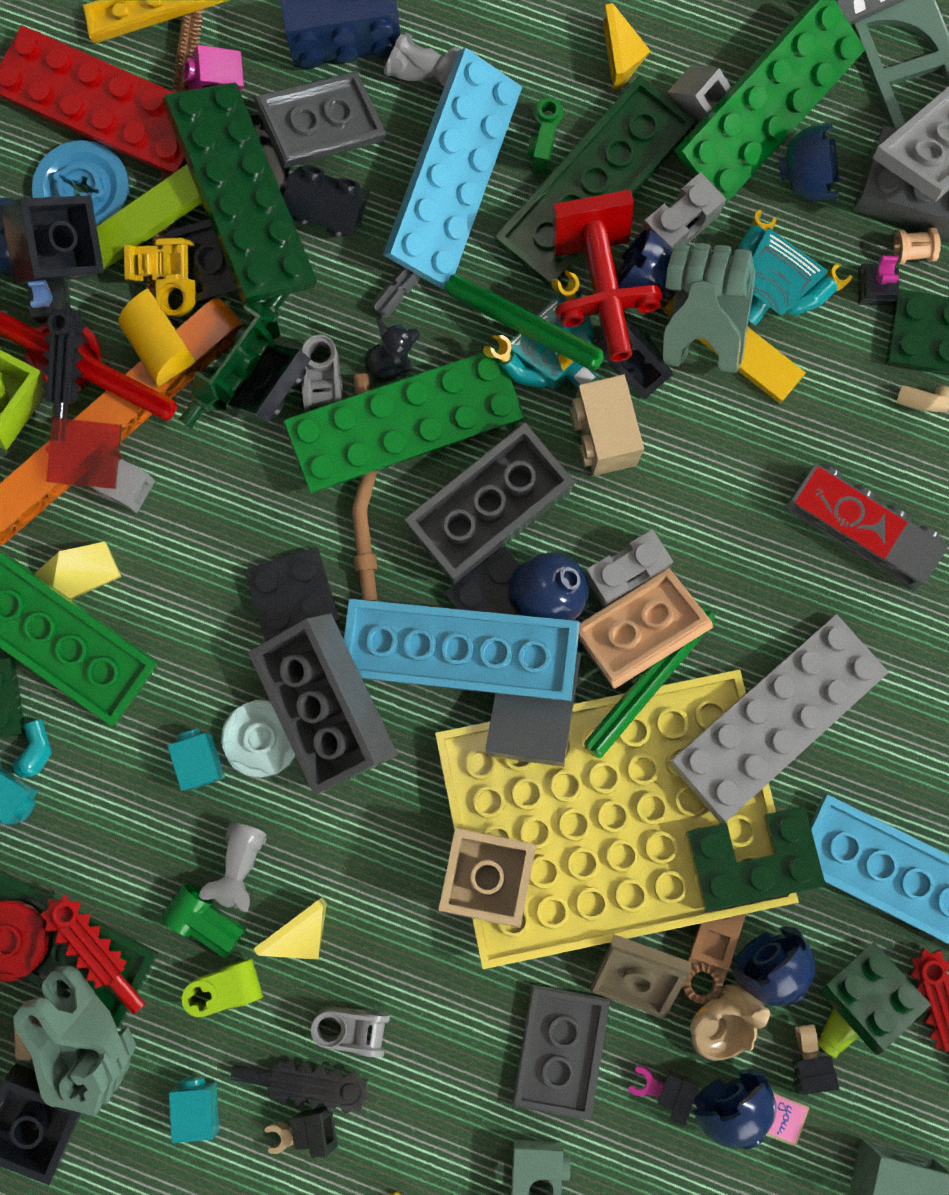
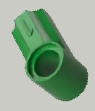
M183 883L162 914V921L171 930L186 937L193 936L225 959L237 944L246 928L212 905V899L202 900L199 897L201 889L192 884Z

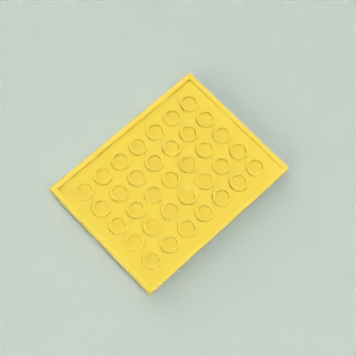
M740 670L661 686L602 758H595L584 748L585 740L624 694L574 704L564 767L486 756L485 748L490 722L435 733L454 830L458 828L536 844L520 928L473 919L482 969L610 943L614 934L629 939L799 903L797 893L707 912L704 910L686 832L718 825L720 822L668 762L746 694ZM769 783L725 822L728 825L736 862L773 855L764 815L776 812Z

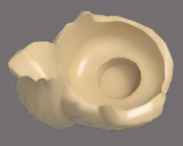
M734 983L725 985L722 988L719 999H712L706 1003L691 1020L689 1030L694 1051L704 1059L713 1061L729 1059L745 1051H752L754 1042L757 1039V1029L767 1025L770 1018V1010L764 1007L761 1001L745 991L741 985Z

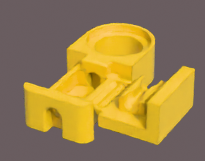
M165 238L156 240L155 245L158 246L124 245L125 280L137 282L143 281L144 276H152V280L156 281V300L166 315L184 317L191 313L195 306V280L188 279V246H195L194 242L184 238ZM178 288L183 294V303L178 309L173 310L169 305L168 298L171 291Z

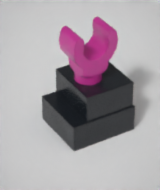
M882 255L879 264H861L858 268V305L892 306L899 296V268L895 265L898 261V256Z
M637 1065L635 1071L646 1077L647 1084L642 1088L629 1085L628 1091L636 1096L648 1094L658 1097V1104L672 1109L670 1119L685 1125L700 1082L669 1070L664 1083L658 1078L653 1077L650 1069Z

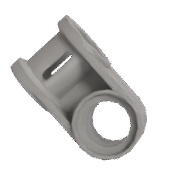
M325 335L311 336L306 340L302 352L311 358L305 367L306 374L302 379L305 411H311L313 407L326 406L344 400L342 377L340 375V358L334 342ZM323 348L331 352L329 359L324 363L312 361V355L318 349Z
M326 1006L315 1015L311 1026V1036L318 1046L325 1049L347 1051L366 1057H383L385 1054V1049L382 1047L385 1023L390 1021V1014L369 1009ZM327 1017L335 1018L341 1025V1031L335 1036L329 1037L324 1035L319 1028V1023L322 1019ZM372 1025L371 1039L368 1041V1027Z

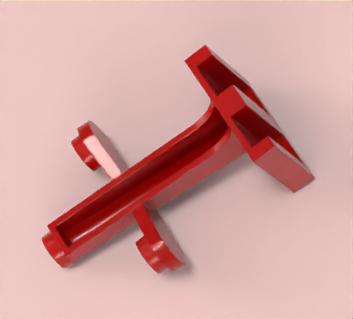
M631 189L553 204L552 244L555 257L584 251L594 293L559 304L555 308L556 319L562 323L563 327L570 328L582 324L585 320L584 317L598 313L607 357L609 356L613 362L624 361L633 354L623 308H637L640 313H649L658 309L662 300L661 288L657 285L621 289L618 287L610 246L629 243L634 208Z

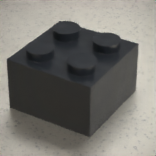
M91 196L22 198L0 206L14 284L28 283V281L83 279L104 273Z
M15 1063L4 1078L0 1087V1167L50 1185L62 1162L82 1113L47 1105L41 1098L35 1070Z

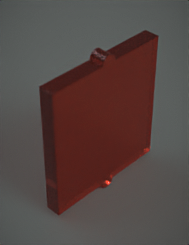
M52 417L50 446L45 448V451L49 453L46 482L116 489L118 464L123 459V455L120 453L122 425Z

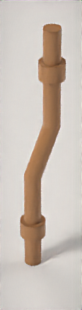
M368 374L353 376L356 395L370 391ZM378 471L360 477L352 506L357 556L353 557L355 572H359L362 600L368 601L378 600L374 573L378 569L376 554H372L367 515Z

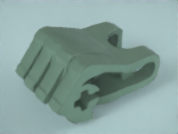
M696 243L693 252H691L689 245L674 244L667 268L665 288L676 291L671 320L666 326L664 333L663 361L665 364L674 367L680 366L688 356L690 343L696 338L707 339L719 354V369L727 373H737L744 356L756 276L751 251L737 249L734 256H732L731 247L726 245H716L712 254L711 245L705 243Z
M71 965L58 966L43 981L41 989L45 998L39 997L25 1001L13 1016L14 1028L31 1054L43 1101L51 1107H60L95 1116L102 1104H107L114 1091L119 1088L123 1076L130 1067V1060L136 1043L128 1026L120 1031L117 1030L110 1011L98 998L78 969ZM59 980L64 981L71 990L70 996L60 985ZM30 1015L37 1018L41 1025L33 1022V1020L30 1018Z

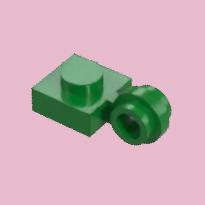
M543 98L534 107V120L540 126L539 135H531L527 157L533 158L532 172L547 175L556 128L563 119V107L554 98ZM550 111L553 115H545L544 112Z

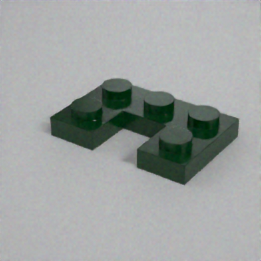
M805 806L764 815L773 855L736 862L727 823L686 832L705 912L826 886Z

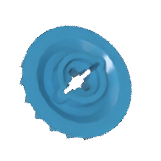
M72 141L54 148L41 160L34 173L32 195L33 198L77 196L76 191L71 185L81 186L86 181L92 193L82 192L80 196L92 197L96 226H98L126 207V198L130 194L128 186L129 177L119 157L109 148L92 141Z

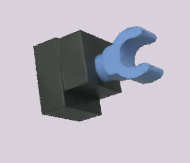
M46 280L28 281V286L31 287V289H28L30 313L34 321L38 323L46 322L52 314L51 308L60 310L65 303L70 305L68 282L65 280L47 282Z

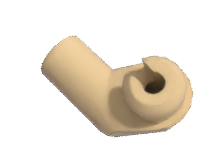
M903 385L898 395L897 404L921 411L945 413L949 411V387L938 386L935 389V394Z

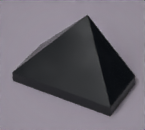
M626 322L633 353L630 358L619 362L611 361L609 356L607 357L603 336L593 345L602 349L604 358L620 375L625 374L626 381L645 400L673 376V372L664 363L663 356L649 334Z

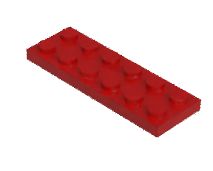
M21 25L0 63L1 99L166 174L172 175L187 164L163 105L164 95L174 92Z

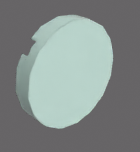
M255 700L243 704L231 712L223 725L221 744L225 756L233 768L247 776L264 778L278 774L288 767L295 757V753L270 701Z

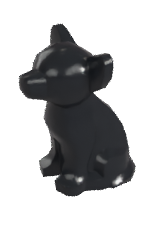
M380 317L376 320L382 343L368 350L365 356V367L376 380L386 382L398 378L402 372H409L411 370L412 362L411 359H407L408 352L411 350L413 343L419 339L420 333L416 328L407 330L403 325L387 327Z

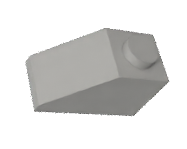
M691 65L668 93L677 106L696 120L695 126H697L732 87L720 68Z

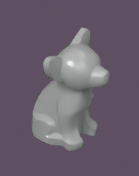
M401 34L396 40L395 46L387 60L384 74L406 81H421L435 76L442 86L445 87L457 51L461 49L452 47L445 55L441 56L432 48H423L416 45L412 40L411 34Z
M230 822L225 836V842L228 845L225 858V876L202 887L199 897L202 900L215 899L220 905L228 908L237 906L239 910L246 912L250 906V896L246 891L243 880L253 868L258 850L265 844V837L267 835L263 831L249 825Z

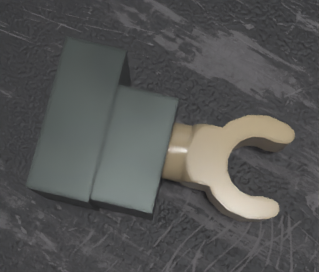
M326 1106L317 1107L315 1110L299 1112L290 1119L291 1126L277 1121L264 1129L266 1133L277 1132L281 1137L280 1144H274L268 1149L270 1154H278L288 1146L294 1145V1150L310 1149L311 1158L327 1156L338 1147L333 1112L329 1113Z

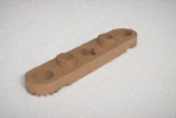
M746 914L698 924L687 961L692 962L690 974L682 987L684 994L693 1002L706 1004L712 999H717L721 994ZM701 971L709 973L713 980L711 990L704 995L696 994L691 987L693 975Z

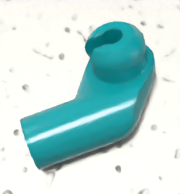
M36 720L23 725L29 745L13 764L15 774L21 778L37 775L51 756V746L43 720Z

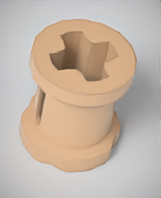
M928 228L926 232L906 233L905 230H897L895 232L893 254L898 256L897 264H905L907 260L927 258L928 262H936L938 260L940 235L937 228Z

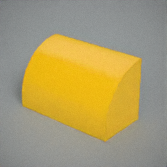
M148 288L136 295L123 308L118 320L119 327L157 387L197 363Z

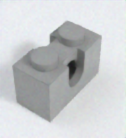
M700 172L681 188L677 200L669 208L664 203L644 220L642 231L650 229L662 237L672 249L674 244H688L720 216L726 198ZM697 217L696 223L688 229L686 226Z
M652 529L630 542L621 552L612 557L609 555L587 568L585 574L590 588L604 608L668 569L672 565L673 560ZM641 574L640 576H638V577L635 578L634 580L628 582L629 580H631V579L634 578L635 576Z

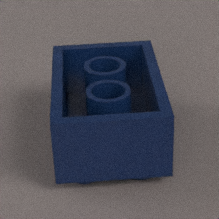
M280 0L285 32L294 67L316 68L322 63L333 61L348 63L355 61L358 57L371 55L386 57L391 54L396 40L401 35L396 0Z

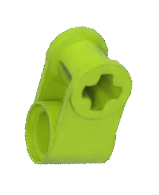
M249 958L220 968L216 972L198 977L188 984L181 998L182 1006L188 1014L194 1017H205L228 1008L233 1009L252 1003L264 996L253 960ZM199 987H201L202 992L211 993V998L206 1002V1006H204L202 1000H194L193 995L199 991Z

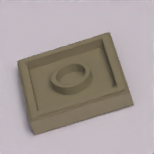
M614 934L592 980L590 991L652 1015L665 1018L690 974L692 962Z

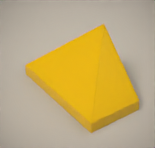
M611 3L605 4L603 29L613 91L622 89L651 51L615 5Z

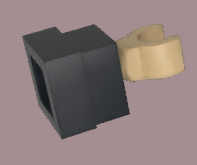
M815 1025L795 1026L796 1039L803 1059L792 1061L795 1072L793 1080L796 1094L808 1095L840 1090L832 1056H818V1040Z

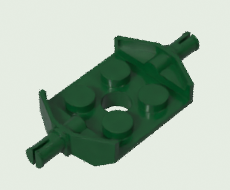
M290 294L266 299L261 304L257 302L243 307V310L252 317L251 324H245L238 331L234 339L235 346L227 357L223 355L216 361L211 371L213 376L210 379L198 371L195 373L191 392L193 396L191 398L192 402L181 417L178 418L179 421L192 429L204 411L207 413L210 410L225 412L227 402H234L237 398L234 394L243 380H247L256 370L260 362V356L265 349H272L275 345L273 340L281 336L277 321L279 316L277 310Z

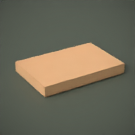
M670 568L581 622L578 640L613 689H616L713 628L710 618Z

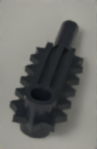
M65 303L60 310L51 308L52 314L49 316L48 321L45 322L51 333L44 338L50 345V349L43 354L49 360V364L42 369L48 376L47 381L41 385L45 389L42 398H45L47 402H52L50 441L66 442L68 403L75 404V401H80L77 393L82 388L76 383V379L83 372L77 367V363L84 359V357L78 352V348L85 343L80 335L83 329L87 327L81 320L82 311L72 310L68 303Z
M279 1059L277 1065L272 1067V1070L234 1064L231 1071L232 1081L266 1086L270 1092V1100L279 1098L282 1105L291 1097H293L297 1107L301 1106L308 1099L313 1110L324 1102L329 1113L340 1105L346 1116L352 1109L362 1112L363 1101L371 1097L365 1090L368 1079H358L354 1070L344 1078L338 1067L328 1075L323 1064L312 1072L308 1062L297 1070L292 1059L286 1064Z

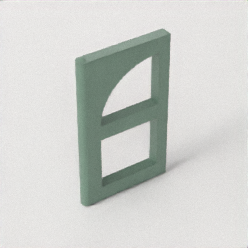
M904 0L851 25L866 49L862 56L890 127L899 129L905 124L891 85L941 69L946 84L949 86V32L936 0ZM891 25L908 29L923 38L934 53L884 69L868 27Z

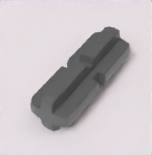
M401 267L392 278V284L388 283L371 304L372 309L379 316L385 319L388 318L404 299L403 294H408L421 277Z

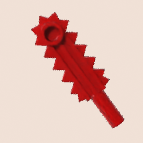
M66 894L59 901L48 899V910L40 914L46 921L44 932H57L55 944H67L65 956L78 957L75 969L87 968L86 981H93L95 989L108 984L133 1015L138 1012L146 1003L121 974L124 970L123 967L127 963V961L120 958L121 951H109L111 939L98 938L101 926H88L91 914H78L80 902H70Z
M923 948L919 957L910 958L914 968L909 976L920 980L916 988L921 994L925 995V998L931 1004L926 1009L930 1012L924 1022L935 1026L929 1035L930 1038L935 1040L934 1048L944 1049L947 1052L949 1051V975L947 974L949 961L943 959L940 949L930 953Z

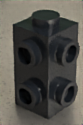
M311 165L299 166L289 176L286 175L283 178L280 191L293 220L303 224L315 223L326 227L329 233L341 237L352 236L361 226L370 191L361 188L358 182L349 178L335 179L324 175L325 172L322 169Z

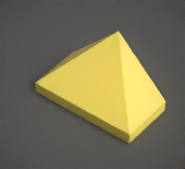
M106 542L59 551L35 573L71 600L121 577Z
M323 897L254 948L258 956L318 959L327 907Z

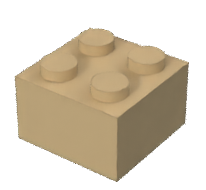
M625 374L579 385L576 398L572 399L573 408L570 409V417L574 431L581 430L582 445H579V452L583 466H590L592 477L637 466L644 451V446Z
M455 828L439 911L520 928L536 844Z

